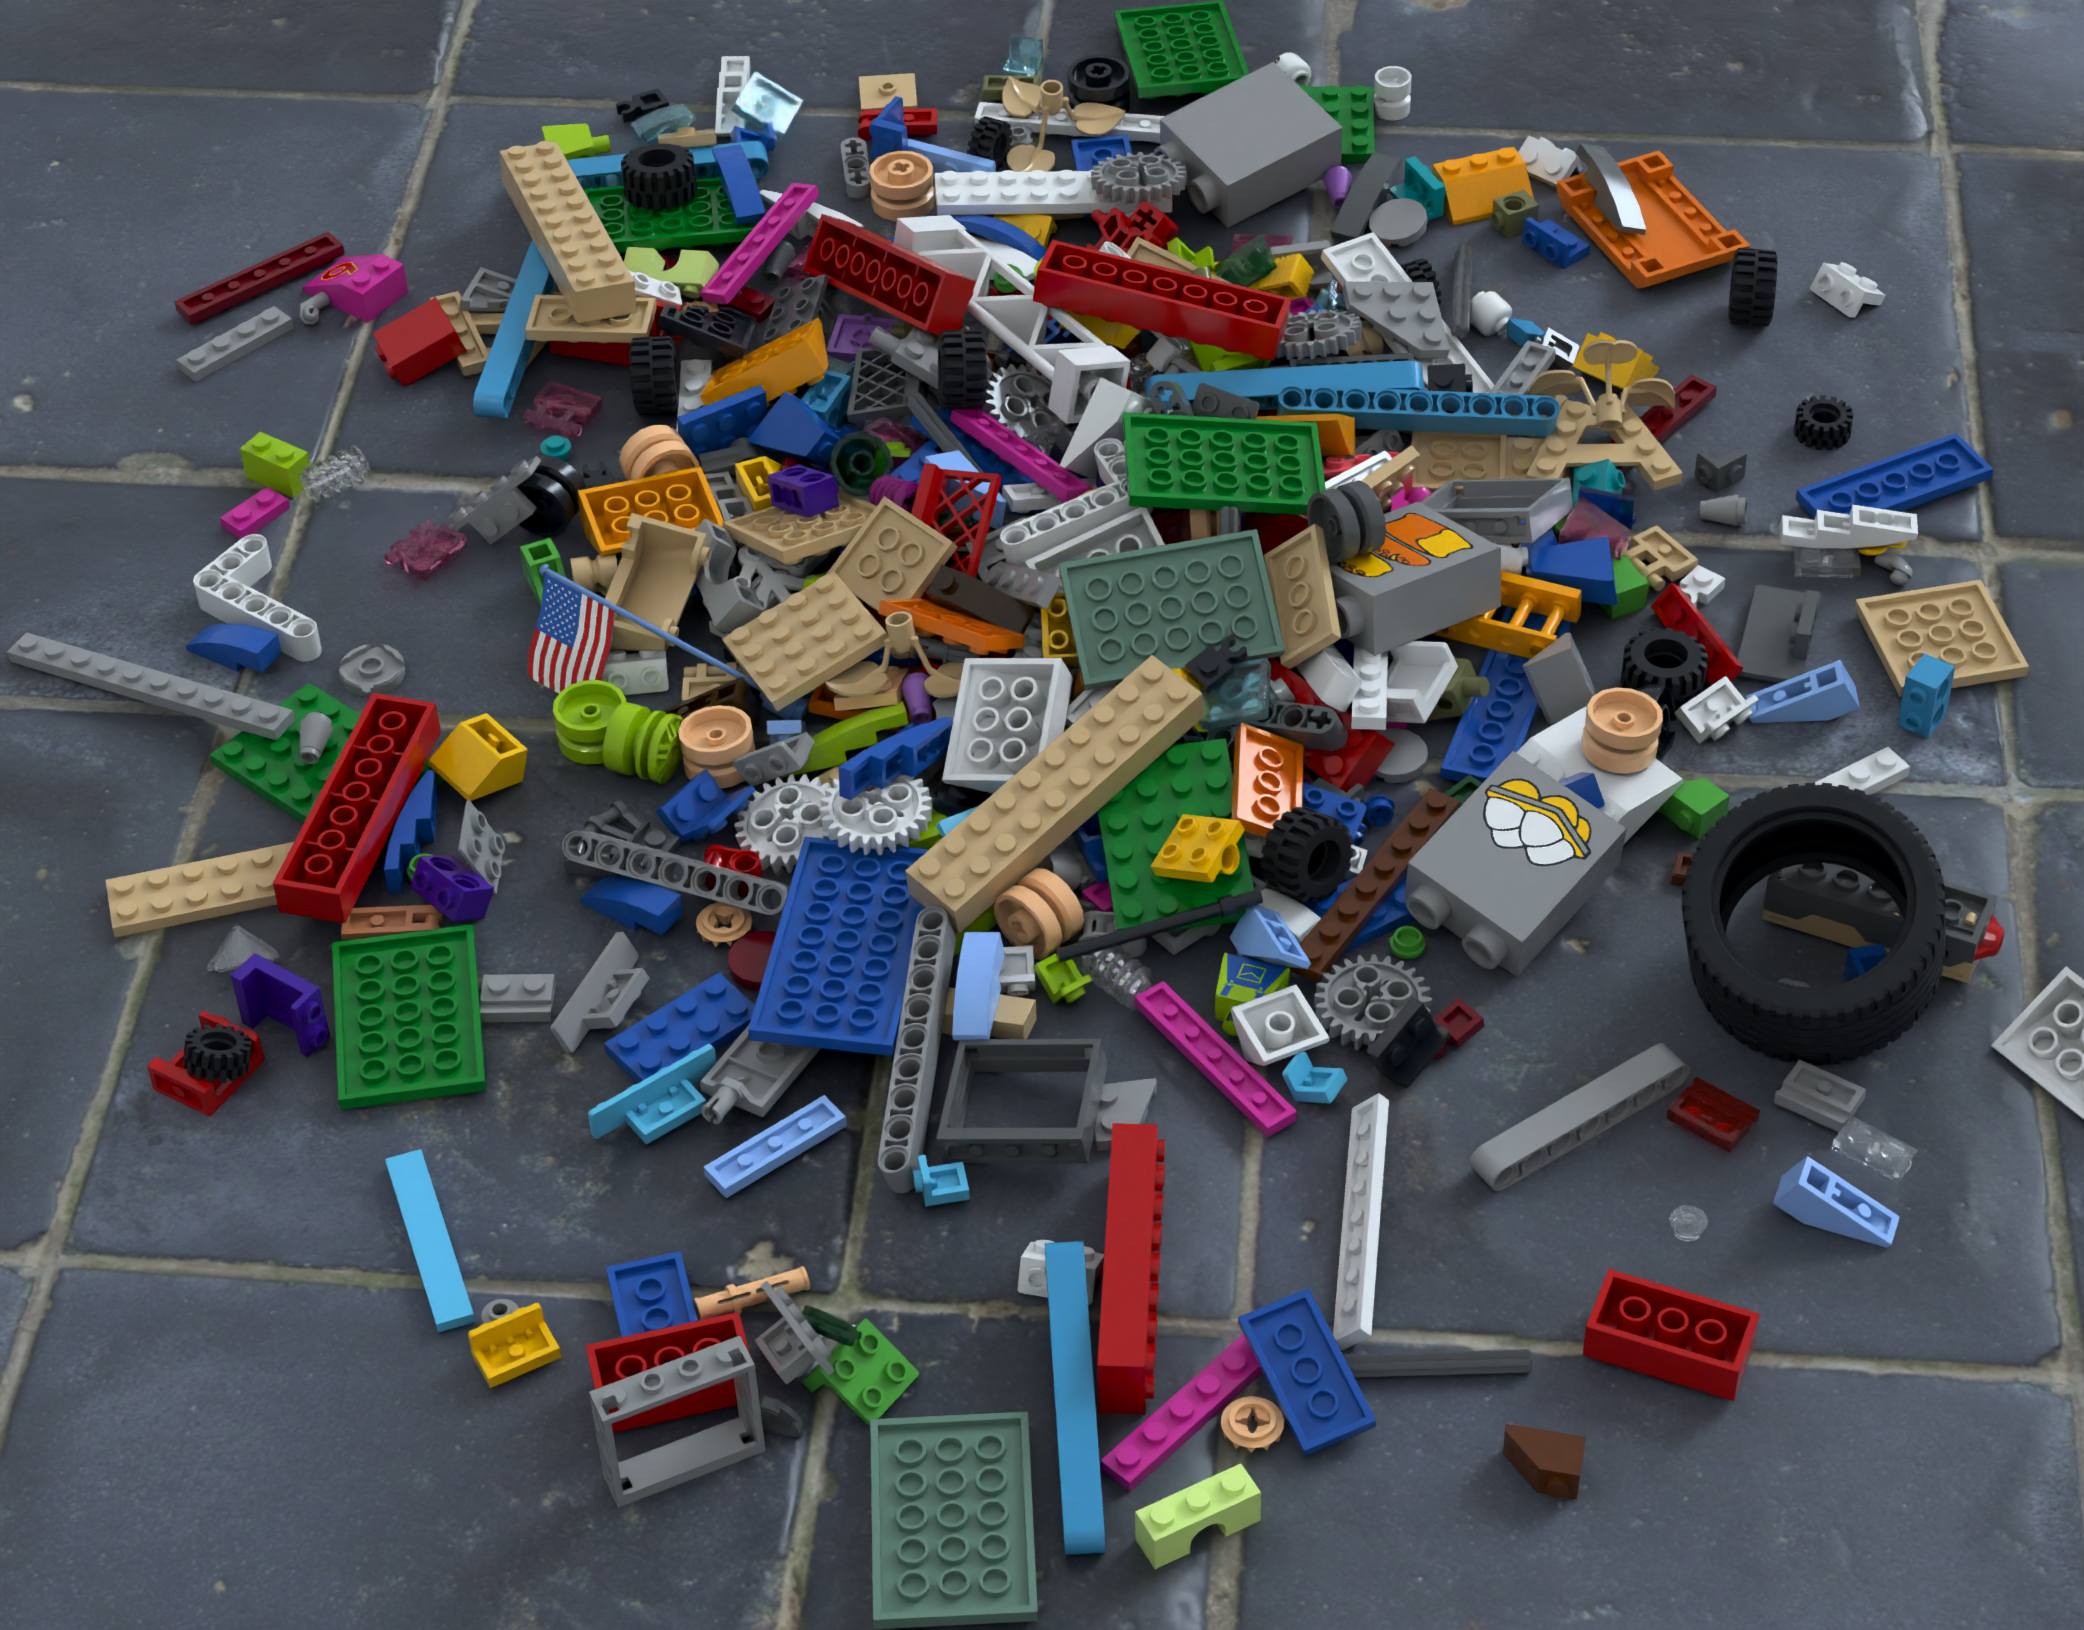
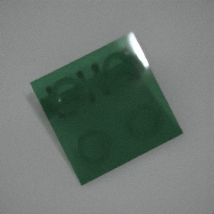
M1261 233L1216 264L1214 272L1216 276L1232 284L1248 288L1261 278L1267 277L1271 271L1277 268V264Z

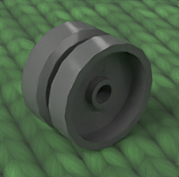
M1357 480L1338 486L1337 489L1332 488L1312 494L1307 507L1308 527L1316 524L1323 528L1329 562L1333 564L1354 558L1356 554L1364 555L1380 550L1386 536L1385 517L1375 492L1368 484Z

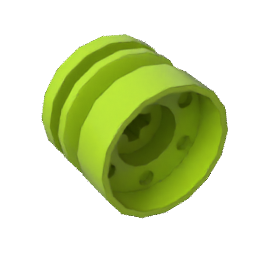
M629 702L621 703L611 716L603 742L604 766L609 771L625 775L637 773L640 779H651L659 784L667 783L676 771L682 756L678 729L683 721L682 717L676 714H666L660 710L652 713L645 706Z

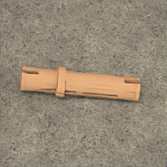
M801 1266L791 1271L765 1277L737 1287L734 1284L725 1286L723 1291L701 1298H694L693 1304L698 1320H703L730 1312H739L740 1314L743 1308L770 1301L771 1299L765 1291L757 1293V1291L764 1290L761 1285L766 1281L772 1287L785 1284L773 1289L776 1291L782 1287L788 1295L802 1290H809L810 1282L804 1266ZM747 1295L746 1297L735 1299L737 1297ZM732 1300V1301H730V1302H726V1303H723V1304H718V1303H721V1302H724V1301Z

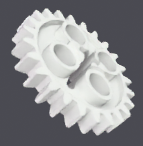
M790 774L788 781L785 783L777 777L775 781L776 786L773 787L764 783L765 791L762 794L755 791L753 793L755 800L749 801L750 804L745 807L746 811L737 813L740 822L734 825L737 830L736 839L741 850H751L759 855L762 870L771 865L774 873H777L782 866H785L787 872L791 873L793 866L797 864L804 837L829 839L828 832L823 831L819 808H821L820 799L826 797L825 788H831L828 782L822 785L819 777L809 782L807 774H804L799 781H795L793 774Z
M900 775L883 789L871 785L852 800L840 797L839 780L834 779L833 788H825L826 797L820 799L821 808L819 810L823 831L828 832L830 840L838 839V847L840 848L850 844V852L852 853L859 847L863 848L864 855H868L871 849H876L878 855H882L883 849L886 847L894 853L896 852V845L899 843L904 847H909L908 838L919 840V831H927V822L932 821L931 811L933 809L929 788L923 787L922 779L914 780L913 777L907 775Z

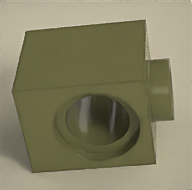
M1525 190L1493 199V211L1490 216L1491 223L1506 239L1523 234L1524 219L1531 217L1538 222L1539 204Z

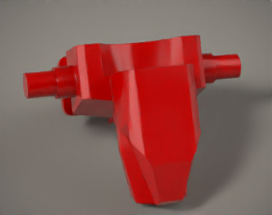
M1147 201L1141 202L1130 218L1116 207L1112 208L1108 214H1104L1099 209L1093 211L1091 219L1099 224L1103 235L1094 247L1089 243L1085 247L1098 251L1104 242L1108 241L1117 245L1127 254L1138 236L1164 250H1168L1167 243L1179 237L1178 226L1162 211ZM1151 220L1155 223L1154 226L1150 224Z

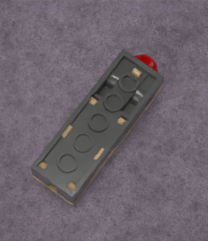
M1806 863L1776 871L1770 874L1767 880L1763 920L1853 948L1883 944L1887 954L1895 945L1903 929V916L1892 897L1875 881L1853 869L1835 864ZM1943 880L1945 891L1946 947L1942 975L1969 984L1979 959L1998 955L2003 943L2005 930L1994 917L1997 896Z

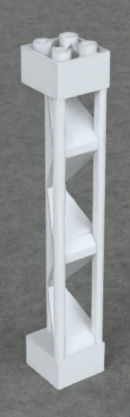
M950 215L897 218L894 243L976 281L973 296L966 310L1052 381L1048 408L1066 424L1080 422L1100 377L1126 388L1131 362L1113 346H1107L1062 308H1050L1042 303L1034 302L1033 294L1035 287L967 233L966 228ZM991 268L1025 295L987 296ZM1051 315L1084 343L1044 344L1048 316Z

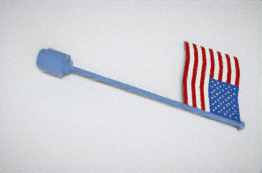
M545 564L540 567L539 572L544 577L541 610L529 649V678L557 693L578 682L587 680L602 681L612 647L616 612L736 678L743 677L747 684L758 689L750 677L550 570L549 565ZM762 693L759 696L760 699L764 700L762 703L763 708L785 720H802L808 710V701L810 700L804 695L776 712Z

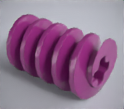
M881 476L872 483L869 490V501L877 506L885 496L911 514L919 484L898 477Z

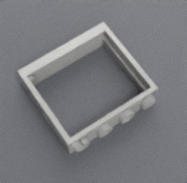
M1570 478L1449 480L1420 502L1492 543H1533L1573 510ZM1455 486H1463L1464 493L1456 495ZM1519 516H1525L1526 524H1520Z
M740 1336L589 1392L603 1476L618 1508L766 1451L755 1364ZM734 1378L739 1417L618 1463L612 1423ZM618 1408L619 1411L609 1414V1409ZM749 1435L754 1440L744 1444L741 1438ZM629 1481L631 1488L623 1490L622 1484Z

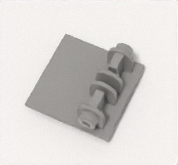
M467 800L458 851L467 861L466 866L494 887L493 894H497L505 844L502 837L496 834L487 823L484 814L480 811L478 812L471 801Z

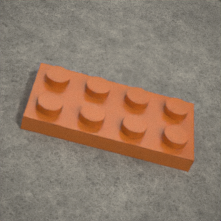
M922 599L880 601L878 614L888 617L895 612H908L912 615L913 625L917 627V633L927 636H935L936 634L943 636V642L958 646L962 644L970 646L969 651L976 654L989 655V651L1007 654L1009 649L1023 648L1025 635Z
M1241 722L1235 731L1231 820H1239L1245 829L1244 832L1265 838L1267 833L1273 829V823L1276 820H1281L1283 813L1286 811L1291 812L1295 807L1302 808L1304 745Z

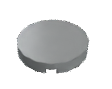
M1393 199L1381 204L1373 211L1369 219L1370 232H1374L1384 246L1391 247V244H1398L1399 247L1406 246L1417 241L1425 233L1428 216L1423 205L1413 199Z
M372 644L360 646L351 650L340 662L339 676L342 685L347 691L359 696L370 697L372 693L385 694L401 684L405 676V664L402 655L398 650L389 645L381 644V648H373Z
M1399 728L1379 730V733L1391 740L1395 745L1375 772L1373 778L1376 779V776L1384 778V782L1405 783L1417 778L1428 762L1426 743L1420 736L1409 730Z

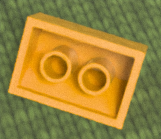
M1515 147L1501 148L1500 150L1474 154L1454 160L1450 159L1433 164L1432 174L1439 181H1442L1446 188L1443 212L1453 226L1490 218L1493 211V199L1521 190H1525L1534 199L1526 164Z

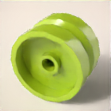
M587 680L572 684L558 694L553 704V716L557 727L558 746L564 756L571 761L585 765L604 763L603 742L610 718L621 703L627 702L621 689L612 683L600 680Z

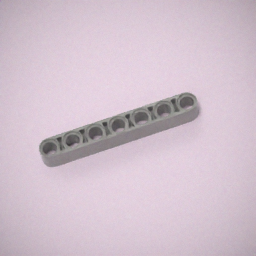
M572 831L565 836L562 842L563 853L571 861L766 915H782L790 888L779 882L595 832ZM582 838H585L588 844V849L584 855H581L578 850V843ZM614 846L618 848L620 858L615 864L610 860V851ZM646 855L652 861V867L647 873L644 872L641 866L642 860ZM681 864L684 869V876L678 882L674 878L673 872L675 866ZM711 872L716 877V886L712 891L707 888L705 883L707 875ZM743 881L749 887L748 896L744 900L738 895L739 884ZM775 890L780 893L782 898L780 906L776 909L770 902V896Z
M1658 1043L1485 1142L1473 1152L1469 1160V1166L1493 1190H1504L1676 1090L1686 1081L1690 1073V1067L1664 1043Z

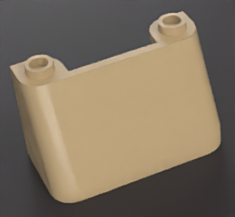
M631 513L626 525L627 530H630L631 538L629 537L627 542L622 545V558L605 599L678 638L679 627L677 625L700 567H706L709 561L711 548L706 547V533ZM615 612L611 650L666 651L669 645H675Z

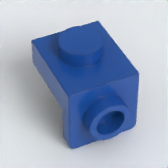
M768 121L761 134L734 126L730 134L731 143L748 141L763 143L766 146L767 154L769 151L774 150L777 142L773 123Z

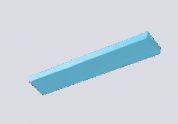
M419 1149L386 1158L387 1170L438 1333L474 1323V1313L422 1150Z

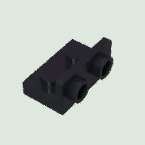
M1412 996L1367 1052L1382 1075L1400 1086L1408 1088L1447 1042L1451 1034L1448 1029L1433 1021L1423 1002Z

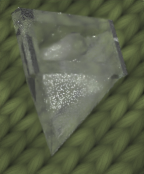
M235 923L207 964V968L210 974L235 970L254 953L271 962L280 961V953Z

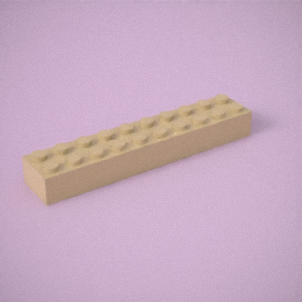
M541 141L537 145L525 147L512 146L507 150L499 151L502 183L561 294L564 296L577 324L628 315L632 312L633 314L637 313L635 281L557 142Z
M1151 655L906 869L909 894L926 908L931 906L943 908L947 912L953 930L957 934L962 932L989 908L998 896L1015 885L1114 795L1204 717L1202 692Z

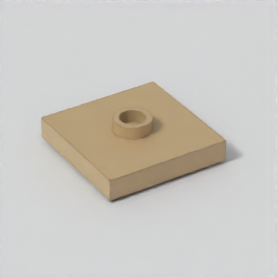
M915 73L859 77L861 111L884 109L886 104H889L895 96L902 97L903 109L918 108Z
M695 127L678 128V132L658 134L659 144L679 145L683 148L717 144L715 129L695 130Z

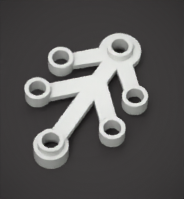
M744 545L738 551V561L741 564L742 570L740 575L733 578V580L751 589L753 575L758 573L762 580L756 594L763 610L766 611L771 592L781 603L791 595L786 588L801 591L804 581L816 575H810L806 579L776 573L771 567L789 570L793 575H803L807 572L808 559L807 557L802 558V561L797 563L801 565H784L782 562Z

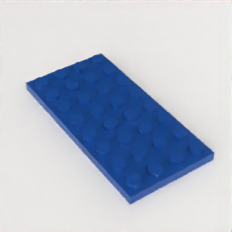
M804 837L748 1028L749 1040L893 1056L898 1036L916 919L918 914L926 908L909 894L905 870L929 849L896 846V852L894 853L886 847L883 849L882 855H878L876 849H871L868 855H864L863 848L861 847L854 853L850 852V844L841 848L838 847V840Z

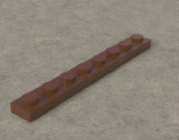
M1430 788L1300 943L1302 950L1311 962L1309 968H1287L1318 983L1322 979V974L1331 968L1406 877L1408 862L1460 808V801Z

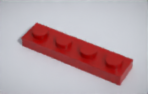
M1671 583L1652 604L1651 608L1667 628H1672L1676 632L1680 630L1686 632L1687 636H1694L1698 639V644H1703L1705 653L1708 654L1706 679L1711 685L1725 676L1732 682L1744 667L1681 587Z

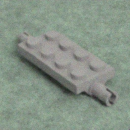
M879 326L874 329L868 340L869 344L891 355L890 361L939 390V339L933 333L915 326L905 339L902 338L900 340ZM988 368L987 381L991 377V375L995 373Z
M748 1026L700 1081L701 1092L712 1096L701 1108L703 1117L710 1122L716 1115L713 1123L719 1124L733 1106L764 1117L821 1048L752 1041L748 1038Z

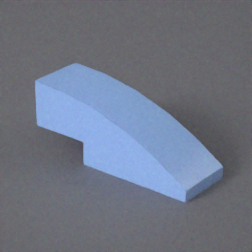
M965 932L955 988L953 1040L990 1038L1001 992L999 975L1005 954L1000 932Z

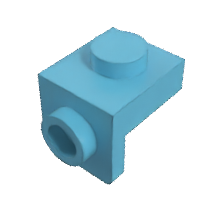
M1302 1051L1294 1056L1282 1073L1295 1102L1331 1104L1348 1080L1343 1068L1313 1067L1307 1053Z
M918 1156L919 1170H913L912 1175L915 1192L923 1193L925 1207L970 1199L963 1162L928 1167L926 1156Z

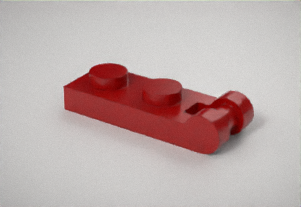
M937 108L903 109L904 126H907V135L926 136L937 134ZM884 109L863 110L859 113V138L866 141L872 139L869 134L871 121L876 119Z

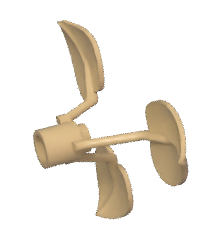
M1009 76L1002 94L1003 107L1006 112L1018 118H1026L1033 112L1038 114L1043 110V117L1037 148L1030 144H1021L1013 147L1007 155V165L1014 172H1031L1033 170L1050 172L1055 166V154L1048 150H1042L1048 115L1058 114L1063 106L1069 118L1076 121V129L1088 136H1103L1111 132L1124 118L1125 110L1099 103H1081L1075 106L1073 113L1069 105V98L1063 97V85L1059 81L1047 80L1039 87L1034 84L1021 82Z
M1597 340L1588 344L1584 349V359L1588 364H1605L1606 393L1600 395L1596 403L1584 378L1580 376L1575 377L1574 372L1569 370H1550L1540 373L1533 380L1528 395L1554 396L1583 390L1590 404L1592 415L1597 417V428L1602 431H1615L1622 427V414H1625L1626 402L1629 405L1636 406L1662 405L1675 408L1674 389L1670 383L1660 378L1636 380L1632 387L1624 388L1621 392V400L1618 399L1616 394L1612 393L1611 363L1622 364L1630 362L1636 358L1638 353L1637 346L1626 340Z
M901 611L892 613L885 619L889 638L883 640L885 649L880 666L874 662L860 661L826 682L830 690L843 696L865 697L883 689L889 682L888 676L884 672L888 669L890 653L897 659L909 657L913 659L915 658L913 656L915 647L919 655L917 657H920L926 671L931 675L924 681L926 692L934 697L948 698L958 695L964 663L947 662L941 665L938 670L934 669L923 651L928 646L920 645L919 638L916 635L928 638L931 636L917 633V627L913 625L912 615Z

